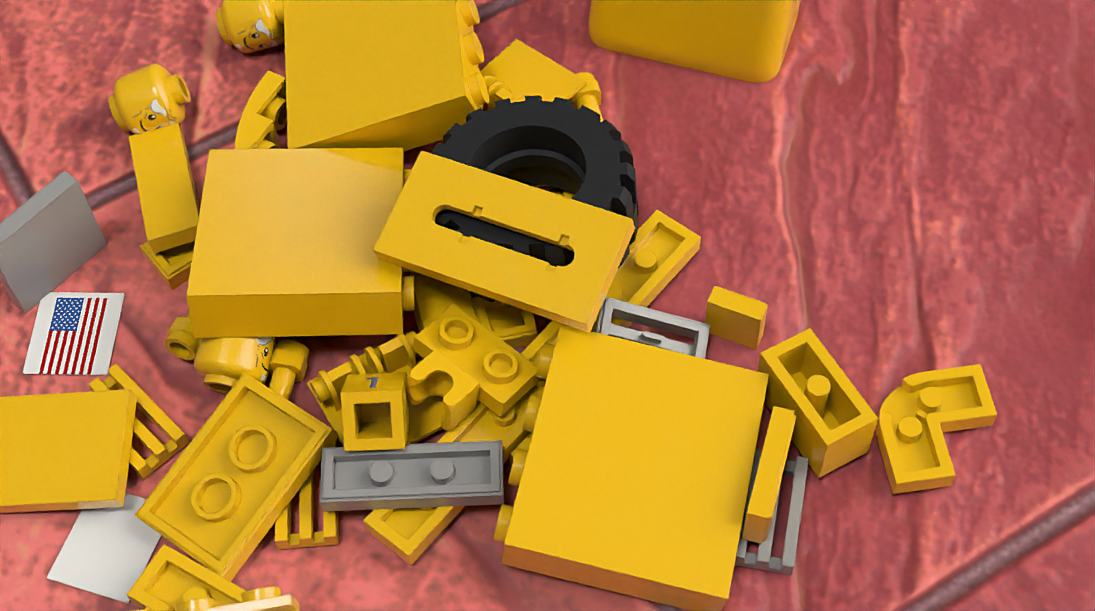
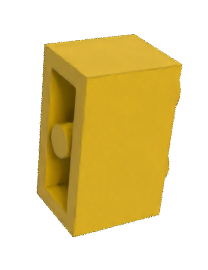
M811 328L760 353L757 372L769 374L764 402L771 412L773 406L794 411L796 420L791 440L803 457L809 458L808 464L818 478L868 452L878 417Z

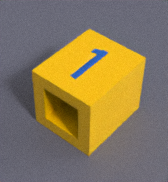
M407 372L351 374L347 376L340 392L344 451L405 449L410 430L409 404L406 393Z

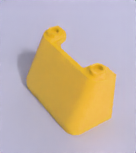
M591 0L589 35L597 46L606 50L741 81L762 83L771 80L780 71L798 17L800 0Z

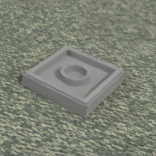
M66 171L60 173L0 223V282L13 304L25 314L107 245L78 180Z

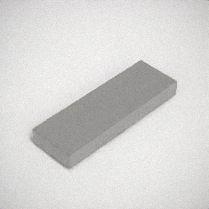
M502 440L406 444L405 449L344 451V447L322 448L320 505L322 511L504 504Z

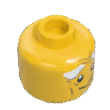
M222 0L221 7L216 10V22L224 42L228 46L234 45L242 53H254L281 45L285 41L283 0Z
M150 64L119 77L114 84V94L109 96L108 102L112 115L121 130L125 133L141 134L179 122V125L182 124L185 118L184 104L190 102L191 98L187 85L180 74L171 75L163 66Z
M275 337L200 338L194 359V367L204 377L203 385L223 394H228L244 372L265 384L269 373V362L276 347Z

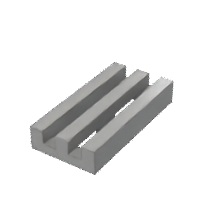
M605 297L597 320L594 322L592 332L705 359L710 324ZM614 317L693 338L694 345L664 338L663 335L648 331L642 332L611 323V318Z
M755 449L734 565L792 575L809 458L797 456L796 461L786 460L783 476L793 477L782 558L771 557L770 554L780 487L767 541L763 540V544L759 543L758 554L746 552L747 540L742 539L746 514L761 458V450Z

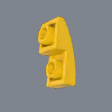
M268 70L260 80L243 110L236 133L235 149H281L276 132L287 125L285 77Z

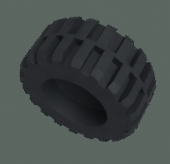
M540 95L525 96V101L511 103L510 98L496 101L495 107L487 111L479 108L466 116L465 124L462 126L458 123L454 124L443 136L444 144L438 143L434 147L431 154L530 186L560 188L574 195L573 200L632 218L635 230L619 267L622 266L630 254L629 246L636 240L638 231V201L633 155L629 145L621 139V133L606 119L601 122L600 114L584 105L580 109L574 108L573 102L555 97L554 101L550 102L542 101ZM442 210L435 217V223L439 226L460 232L466 237L472 236L546 261L555 267L569 265L575 256L574 252L569 249L453 210ZM474 293L475 296L480 297L489 302L495 301L492 298ZM504 303V306L514 307L512 305Z

